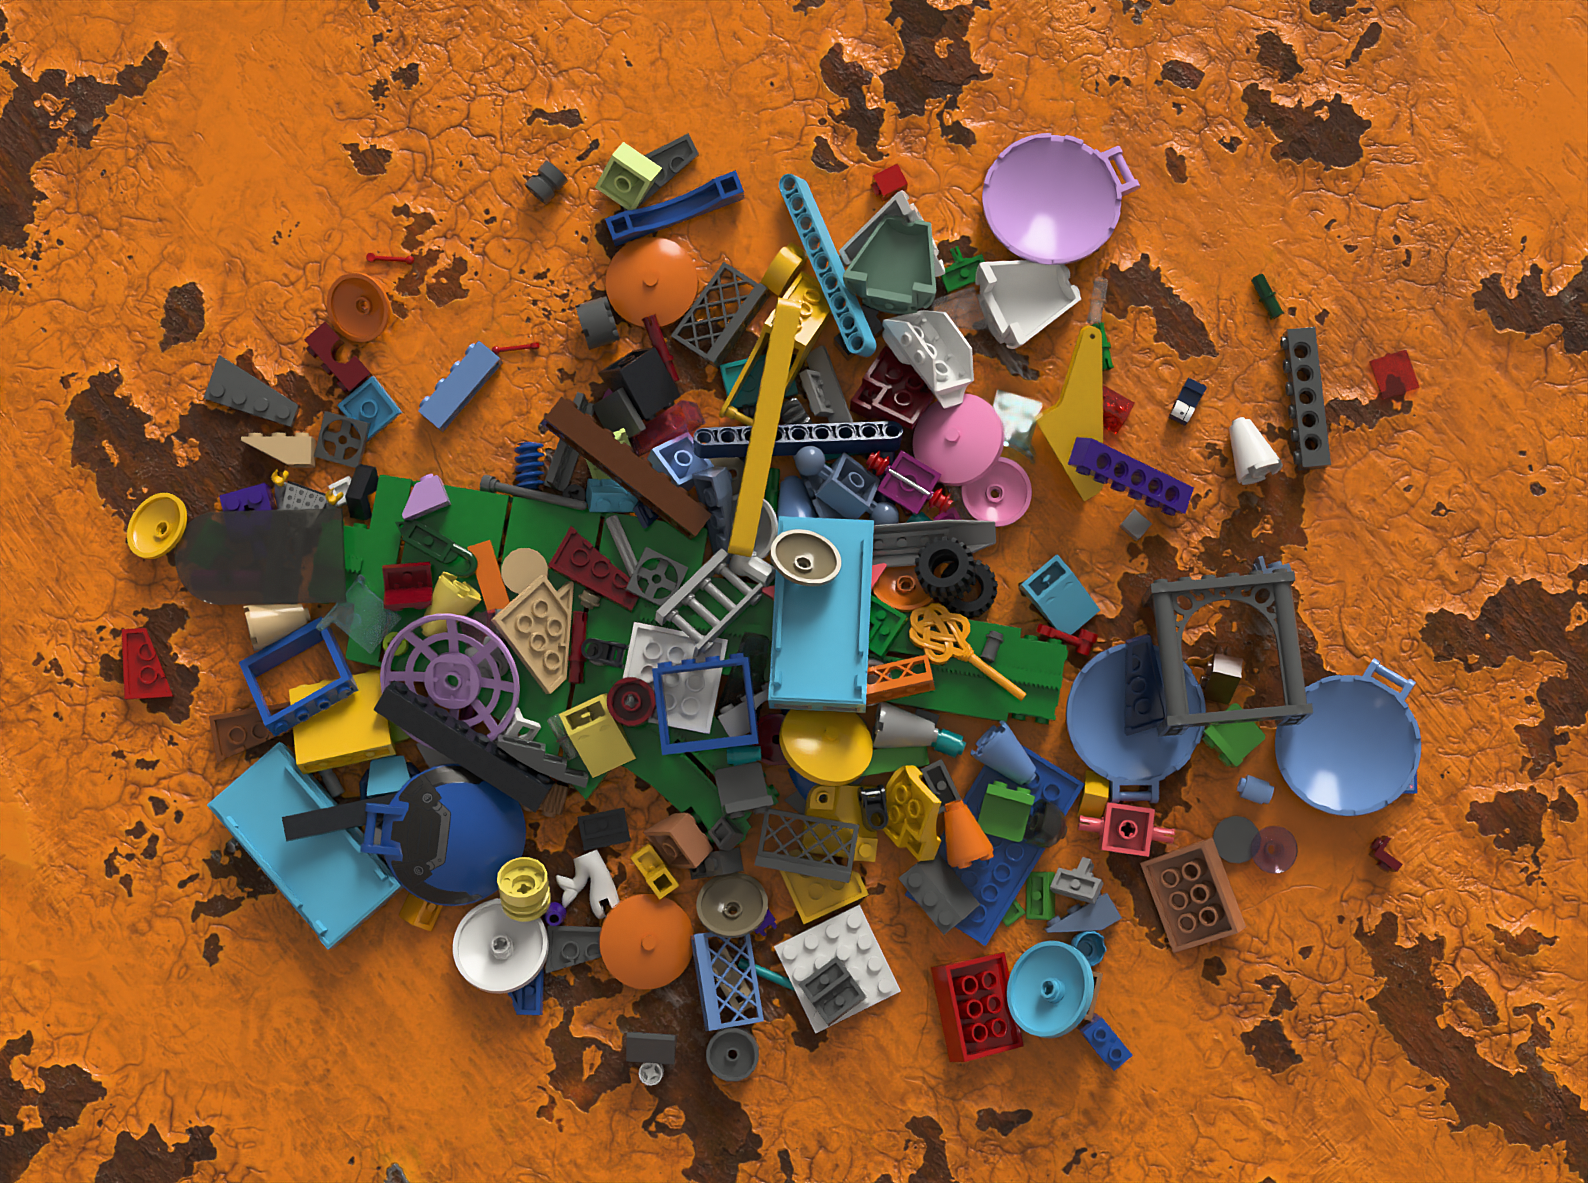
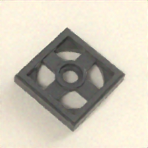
M325 411L314 457L356 468L362 462L371 423ZM342 420L339 432L328 431L329 425L332 422ZM352 424L358 429L361 440L352 437L350 433ZM342 435L347 438V442L344 445L339 442V438ZM326 440L335 443L336 450L334 456L327 453L324 447ZM349 447L359 449L353 457L347 460L344 459L346 449Z
M645 547L625 590L661 607L678 591L688 567ZM655 558L659 560L656 569L653 571L642 567V564L649 559ZM668 565L675 569L677 575L675 583L665 577L664 573ZM637 575L647 581L648 586L645 593L638 586ZM653 575L660 576V583L656 584L652 581ZM661 587L671 592L665 598H653L656 590Z

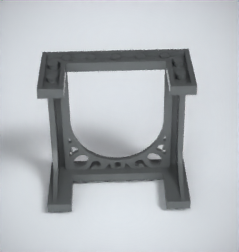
M1281 568L1273 570L1272 573L1263 574V571L1259 570L1249 572V575L1239 576V573L1225 574V577L1216 578L1215 575H1205L1198 580H1192L1191 577H1181L1175 582H1168V579H1158L1150 584L1142 597V607H1150L1152 609L1156 622L1167 711L1166 718L1157 727L1158 737L1182 735L1189 727L1275 720L1276 727L1299 725L1313 714L1312 703L1307 704L1291 585L1295 582L1294 571L1287 572V569ZM1252 589L1249 597L1241 595L1242 590L1247 592ZM1224 591L1226 594L1225 597H1221L1219 595V592ZM1257 591L1259 598L1269 597L1265 603L1259 604L1255 601ZM1192 594H1194L1195 596H1200L1202 594L1204 596V600L1197 601ZM1184 596L1188 598L1192 608L1190 610L1180 608L1176 601L1177 597ZM1233 600L1255 608L1267 619L1276 638L1285 706L1189 714L1181 639L1186 623L1197 610L1212 602ZM1274 602L1275 606L1271 607L1274 613H1269L1266 608ZM1174 611L1179 615H1183L1182 621H1176L1177 615H1174Z

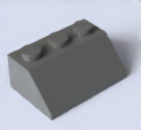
M938 851L934 860L919 861L898 878L943 935L980 905Z

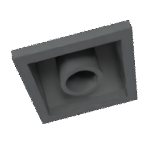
M627 1032L626 1061L674 1064L678 1035Z

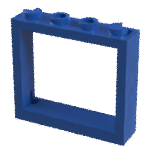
M322 616L239 662L264 725L274 736L286 732L293 726L308 720L311 716L328 709L331 705L348 698L349 695L359 690L334 633ZM325 640L341 678L271 716L256 677Z
M743 653L729 654V659L720 660L719 656L705 657L706 662L696 663V659L681 660L682 665L672 666L671 661L657 663L658 668H652L662 755L760 743L749 657H744ZM742 665L750 734L670 744L662 675Z

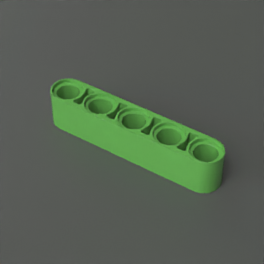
M927 746L873 750L871 761L860 777L893 772L906 765H914L916 767L928 766L930 763Z

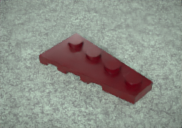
M570 526L551 559L548 568L632 612L640 597L625 590L630 578L615 567L606 556L597 551L588 540L584 539Z

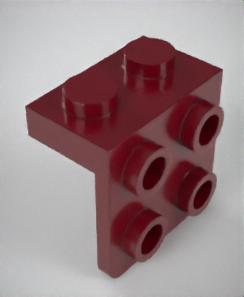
M431 562L382 566L385 589L384 609H390L391 611H400L410 607L425 609L432 605L433 581Z

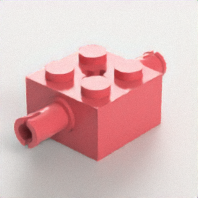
M1106 802L1101 818L1080 815L1078 822L1088 823V825L1078 824L1079 831L1099 833L1098 850L1149 857L1152 841L1173 844L1174 837H1167L1164 834L1175 835V829L1154 826L1155 809ZM1128 823V827L1132 831L1124 836L1125 833L1121 831V827Z

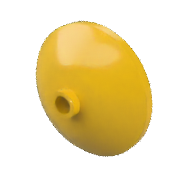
M158 493L142 502L133 513L127 529V542L131 551L143 559H156L170 552L181 540L186 528L187 511L184 503L170 493Z

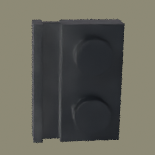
M625 808L577 817L584 851L631 841Z

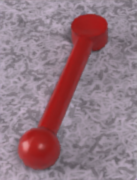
M368 253L366 256L370 263L375 262V260L406 262L409 265L414 263V257L407 256L406 258L375 256L373 253Z
M539 343L501 348L494 346L491 351L498 355L500 352L539 349L540 345Z

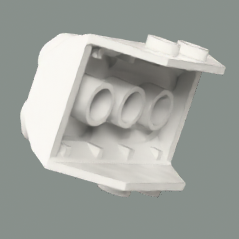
M920 310L917 313L883 320L882 326L885 329L882 336L901 363L913 366L943 409L963 403L965 390L974 381L972 347L946 312Z

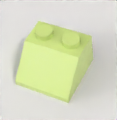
M623 142L612 154L595 188L627 210H634L638 208L662 168Z

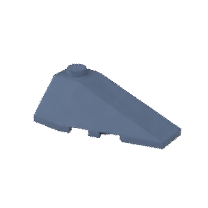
M714 466L692 474L699 502L705 504L709 509L708 512L712 514L705 525L713 555L721 548L728 553L731 536L733 490L731 486L732 476L727 467ZM728 553V558H727V562H726L727 564L730 563V554H729V553Z

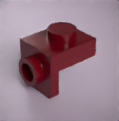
M1381 836V838L1377 837L1370 845L1372 850L1368 855L1378 861L1376 865L1387 873L1389 871L1398 872L1403 864L1384 851L1391 838Z

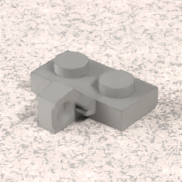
M1082 857L1077 869L1073 868L1070 871L1058 868L1050 890L1053 893L1095 904L1104 883L1101 879L1094 877L1092 873L1094 864L1091 859Z

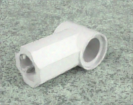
M754 550L751 558L733 554L728 566L733 573L740 576H748L754 581L761 583L764 587L769 586L776 575L775 567L756 557Z

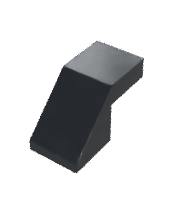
M362 464L356 467L345 495L350 518L366 521L372 517L368 495L377 490L379 478L376 467Z

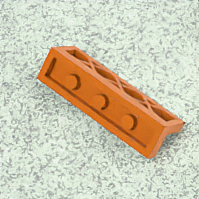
M928 655L873 666L867 670V676L874 674L880 678L875 684H867L866 705L935 690ZM925 663V673L915 674L911 671L914 665ZM898 669L903 672L898 679H891L887 676L891 670Z

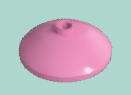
M1000 457L995 466L984 477L973 483L962 485L961 496L967 512L975 520L995 521V527H1001L1014 523L1026 512L1031 501L1032 488L1027 473L1019 464L1008 458ZM991 491H997L999 494L998 498H993L990 494Z

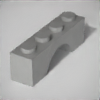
M770 681L762 685L761 688L763 690L754 695L755 709L761 703L768 700ZM746 695L740 698L742 702L738 705L733 706L730 703L720 709L721 714L717 716L729 737L745 735L750 732Z

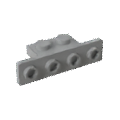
M819 346L811 351L806 358L810 370L806 369L799 373L802 380V388L809 399V407L815 416L827 417L829 423H852L851 414L825 346Z

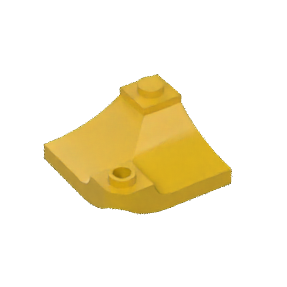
M906 765L894 772L885 787L888 824L882 830L898 848L907 847L918 861L934 860L941 843V839L936 835V822L941 801L921 781L923 773L914 765ZM877 815V824L879 825V824H880V818H879V816Z
M817 784L813 786L807 796L804 815L860 825L854 861L875 862L878 843L877 831L870 832L864 827L857 791L859 787L868 789L876 788L877 786L846 784L842 786ZM826 794V797L819 801L820 795ZM876 814L871 816V823L874 826H877ZM804 821L802 832L808 829ZM808 821L811 826L816 823ZM820 823L813 828L820 840L832 833L826 824ZM831 825L834 830L839 828L838 826ZM842 828L836 833L845 844L852 839L854 829ZM811 831L801 836V842L806 849L818 842ZM834 835L822 842L830 854L841 847ZM850 843L848 846H846V848L848 849L849 852H850L851 843ZM820 844L809 851V853L827 855ZM844 849L833 855L849 859Z

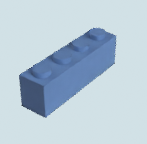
M480 341L476 344H471L465 351L466 356L462 361H457L453 364L449 376L446 379L442 378L434 388L436 391L430 397L426 396L419 405L421 408L418 412L441 432H444L503 363L495 353Z

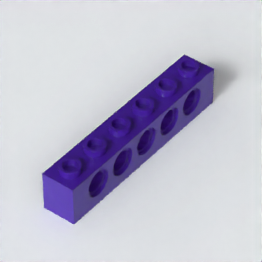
M1076 437L1068 465L1075 467L1077 473L1085 476L1092 475L1094 476V481L1102 484L1109 483L1111 484L1110 488L1119 492L1126 491L1128 492L1127 496L1136 500L1143 499L1145 500L1144 504L1153 508L1160 507L1162 508L1161 512L1170 516H1175V513L1186 514L1194 487L1092 438Z

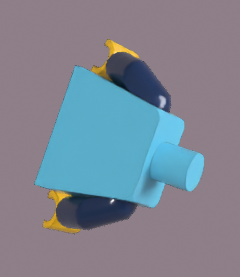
M396 754L372 760L370 768L365 771L359 782L360 801L395 794L409 779L421 772L412 762H407L404 756H396Z

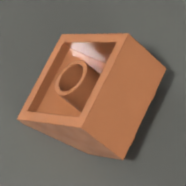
M674 813L643 832L668 868H697L713 850L708 837L700 831L696 825V820L688 813Z

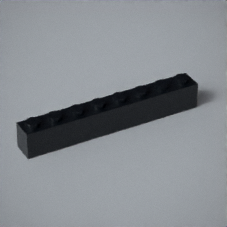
M395 680L385 688L374 708L375 712L535 813L542 806L555 784V781L550 776L540 773L516 760L490 741L486 735L477 733L466 722L455 719L445 709L431 704L426 697L412 692L404 683Z

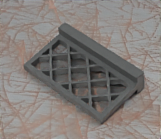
M723 262L671 337L718 369L771 294L766 286L761 283L758 284ZM726 270L733 274L734 282L721 284V276ZM749 284L754 287L749 295L740 296L739 285ZM735 287L737 297L724 300L723 289ZM719 290L721 300L708 303L707 296L709 293ZM738 302V311L727 315L725 304ZM722 305L724 316L711 318L709 308ZM706 308L708 319L695 322L694 314L696 311ZM725 321L723 332L714 334L712 323ZM709 324L710 335L698 337L696 326ZM693 327L694 338L684 340L679 336L684 329ZM711 339L712 347L706 354L700 350L699 341Z
M577 392L573 400L578 406L577 409L583 414L587 413L593 417L595 411L592 405L594 404L588 403L585 395ZM559 439L545 484L543 485L563 492L570 484L580 454L561 439Z
M770 808L767 813H764L755 866L849 883L860 825ZM770 814L779 815L785 824L773 831L768 823ZM785 817H790L792 819L787 821ZM796 819H801L808 829L797 836L790 823ZM808 821L816 823L811 826ZM820 823L826 824L832 832L821 840L813 830ZM831 825L838 826L839 828L834 830ZM787 826L794 838L783 845L776 833ZM767 828L771 832L768 836H766ZM842 828L854 829L852 839L845 844L836 833ZM811 831L818 842L806 849L799 837ZM834 835L841 847L830 854L822 842ZM773 836L780 845V848L774 852L764 851L765 840ZM795 840L804 851L797 857L791 856L785 848ZM851 843L850 852H849L848 849L846 848V846H848V845ZM819 844L827 854V857L821 861L814 860L809 853L810 850ZM844 849L849 857L847 866L838 865L832 856ZM783 850L785 854H780L778 852ZM806 854L809 859L801 857ZM827 859H830L832 863H828V862H824V861H826Z

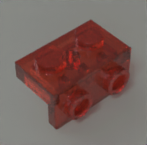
M1104 385L1103 427L1117 434L1135 402Z

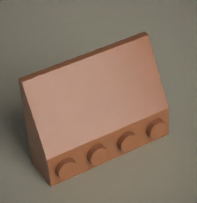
M1213 837L1140 863L1173 953L1239 933L1246 928Z

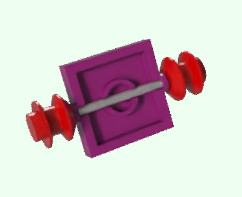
M902 450L892 466L889 465V456L883 459L880 457V451L877 454L871 453L865 463L869 466L867 471L871 469L876 470V477L884 472L886 474L877 492L915 515L919 513L925 501L929 499V509L934 506L939 509L938 514L941 511L945 513L948 511L953 500L949 499L952 494L944 496L942 488L936 490L935 493L932 491L942 474Z

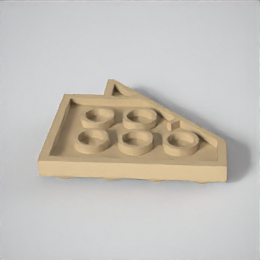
M540 575L493 617L491 621L545 694H551L567 679L574 583L567 581L556 591L547 577Z

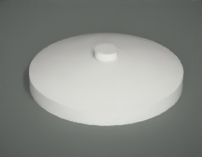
M500 898L483 902L469 911L457 927L453 939V956L462 976L477 989L496 994L513 992L529 984L542 970L549 950L548 933L542 919L538 918L527 922L513 920L504 913Z

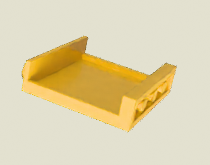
M372 669L366 671V673L352 675L359 689L358 691L349 695L348 698L331 705L328 709L311 716L308 720L293 726L296 764L302 774L396 754V747L391 737L390 721L374 711L382 695L380 683L381 669ZM337 679L322 680L316 684H304L289 689L290 705Z

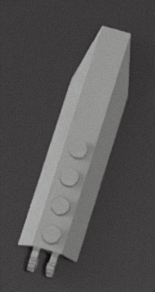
M936 520L874 525L872 565L882 563L887 564V567L915 565V559L920 558L918 555L919 550H925L924 545L927 542L929 544L934 543L932 539L938 538V541H941L942 537H948L949 541H951L952 537L956 538L959 543L962 541L970 549L971 553H974L996 543L995 521ZM944 561L942 563H951L953 561Z

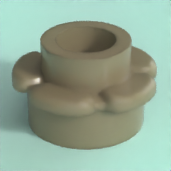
M584 589L583 593L578 595L581 599L580 604L586 608L593 609L600 605L601 596L588 589Z

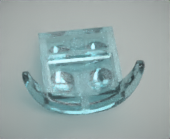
M998 389L992 407L998 413L1003 423L1004 445L1021 452L1034 465L1037 456L1035 449L1030 444L1036 426L1033 417L1040 413L1042 403Z
M360 574L336 605L317 624L316 629L323 631L332 623H335L368 653L372 654L382 643L385 636L392 631L403 617L396 611L384 609V601L365 586L367 579Z

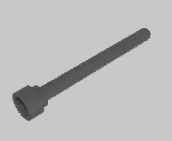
M484 475L480 482V491L502 492L578 510H585L587 508V504L584 501L500 483L496 477Z

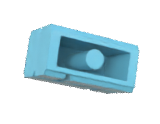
M588 479L586 501L589 512H634L633 508L637 504L638 499L614 480Z

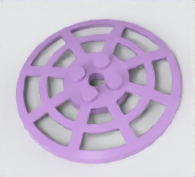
M456 614L424 616L403 628L393 638L385 651L380 672L382 694L385 688L394 680L405 681L409 690L416 694L414 681L424 682L429 694L427 697L429 702L433 705L437 703L442 707L448 708L449 715L459 720V709L471 704L478 715L461 721L466 722L469 727L484 721L491 733L486 735L490 741L496 739L498 734H501L512 720L519 702L520 692L519 675L515 662L502 640L478 621ZM436 620H446L448 632L434 634L424 640H421L412 632L415 628ZM456 621H462L476 627L489 636L491 640L483 646L472 637L458 633ZM405 638L415 646V649L408 658L405 671H391L394 653ZM449 640V652L440 655L428 646L436 641ZM458 640L472 645L478 652L471 658L459 653ZM497 647L501 649L509 663L513 683L501 680L498 665L490 654ZM422 652L431 662L425 672L413 671L415 662ZM484 658H486L492 669L494 679L481 676L477 665ZM449 675H454L455 677H457V686H453L449 683ZM481 687L494 689L492 699L486 708L477 698ZM501 690L512 692L513 700L510 709L498 726L490 713L498 703ZM402 729L407 735H409L415 741L419 742L424 746L432 748L428 744L424 743L420 739L416 738L409 732Z

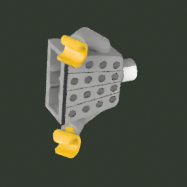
M278 469L272 474L271 478L275 483L277 509L283 508L308 512L306 528L314 531L317 528L323 527V522H330L335 517L338 501L344 495L342 492L338 493L335 497L333 494L334 487L325 494L288 481L286 484L285 480L289 476L287 471H284L283 478L278 476ZM289 515L288 522H291L290 527L295 531L300 527L301 517Z

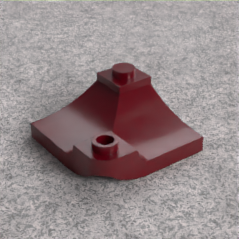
M884 346L862 378L861 386L852 397L850 411L868 420L877 418L894 421L909 429H913L931 401L934 402L936 400V397L931 390L926 389L929 387L911 364L901 363L889 347Z

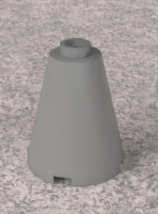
M879 702L875 714L876 722L872 730L873 748L931 746L932 742H936L938 728H935L933 722L887 702Z

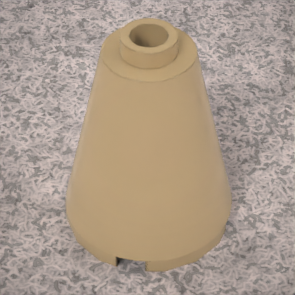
M302 604L243 606L254 651L271 645L311 621L308 608L303 609Z

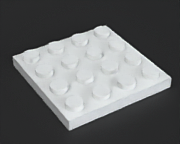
M634 622L623 678H639L645 681L655 693L652 668H658L657 663L672 661V666L682 665L681 660L696 659V663L706 662L705 657L719 656L720 660H724L728 640L716 638L713 641V647L706 654L702 652L696 657L693 653L697 644L683 631ZM723 667L662 675L668 726L710 734ZM630 696L626 705H629L631 709L635 708L638 700ZM657 707L654 716L648 721L649 723L658 724Z
M860 905L774 946L815 1033L901 992ZM837 956L867 998L828 1026L798 984Z

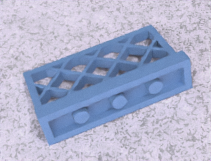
M711 932L691 935L705 1031L763 1022L764 1018L750 934L744 936L745 943L740 949L729 942L731 938L725 939ZM716 936L724 942L717 953L709 948V937ZM726 945H729L738 952L731 963L720 956ZM745 947H746L747 954H745V953L743 952V950H744ZM740 954L748 959L749 963L744 973L733 966ZM717 958L728 966L721 977L714 973L712 965ZM730 968L741 975V978L734 987L723 979ZM714 977L718 979L716 984L714 982ZM744 978L752 983L753 990L748 997L737 990ZM721 982L732 990L725 1001L716 994V988ZM734 992L745 999L738 1011L727 1003ZM753 994H754V1000H755V1002L751 1000V997L753 996ZM718 1001L722 1003L720 1008L718 1007ZM748 1002L756 1007L757 1018L748 1019L741 1014ZM726 1006L735 1013V1016L730 1022L721 1024L720 1012ZM738 1016L743 1019L740 1021H735Z

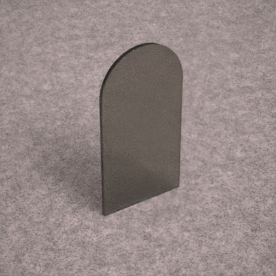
M343 508L217 511L202 514L186 525L183 536L176 545L175 565L178 576L185 588L193 596L210 604L345 603L347 598Z

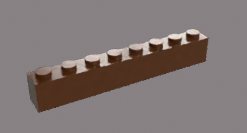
M561 397L541 424L689 540L696 537L712 516L708 512V507L702 502H696L690 498V493L684 488L676 487L671 483L672 480L668 475L663 472L658 473L652 468L653 465L650 461L635 455L633 448L628 444H621L615 439V435L609 429H602L598 426L596 420L591 415L583 414L577 409L578 406L568 398L565 400Z

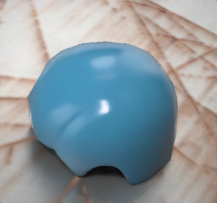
M1082 931L1073 937L1070 944L1085 956L1090 967H1094L1101 962L1107 951L1104 943L1105 938L1096 931Z

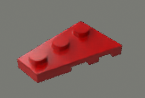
M147 628L121 629L125 700L174 697Z

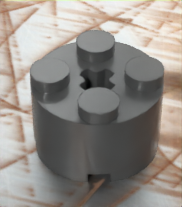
M600 297L575 305L589 350L620 340L607 297Z

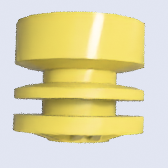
M519 857L508 861L501 867L498 872L497 884L504 913L509 918L519 922L532 921L545 914L550 906L551 894L548 886V874L544 865L530 857Z

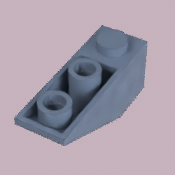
M1099 893L1095 904L1087 902L1080 906L1078 903L1067 909L1068 914L1060 918L1058 915L1052 918V920L1047 921L1048 926L1043 929L1047 933L1097 931L1105 929L1122 917L1107 893Z

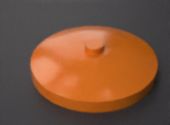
M660 237L640 238L626 244L612 258L606 273V292L614 311L627 323L642 329H646L642 319L648 317L652 326L649 316L656 314L660 329L675 324L690 310L698 292L697 271L690 256L676 243Z
M640 893L621 900L608 912L599 933V950L603 963L617 980L636 989H656L674 981L688 966L693 954L690 936L694 935V931L687 914L674 901L665 896L659 899L654 893Z

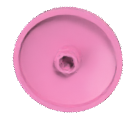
M964 394L963 403L946 409H943L938 400L925 410L917 422L913 435L915 459L942 474L938 482L949 486L967 485L984 477L997 463L1004 446V427L1000 416L989 403L971 394Z

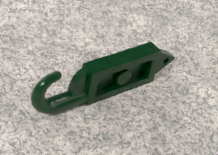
M415 519L413 521L395 522L403 536L402 540L437 561L449 564L455 561L458 556L467 560L470 563L469 570L464 573L456 572V576L468 578L476 572L478 561L476 556L469 550Z

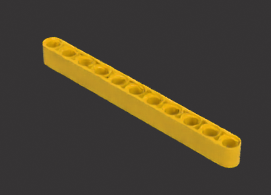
M779 297L777 299L728 546L729 554L750 558L753 554L802 302Z

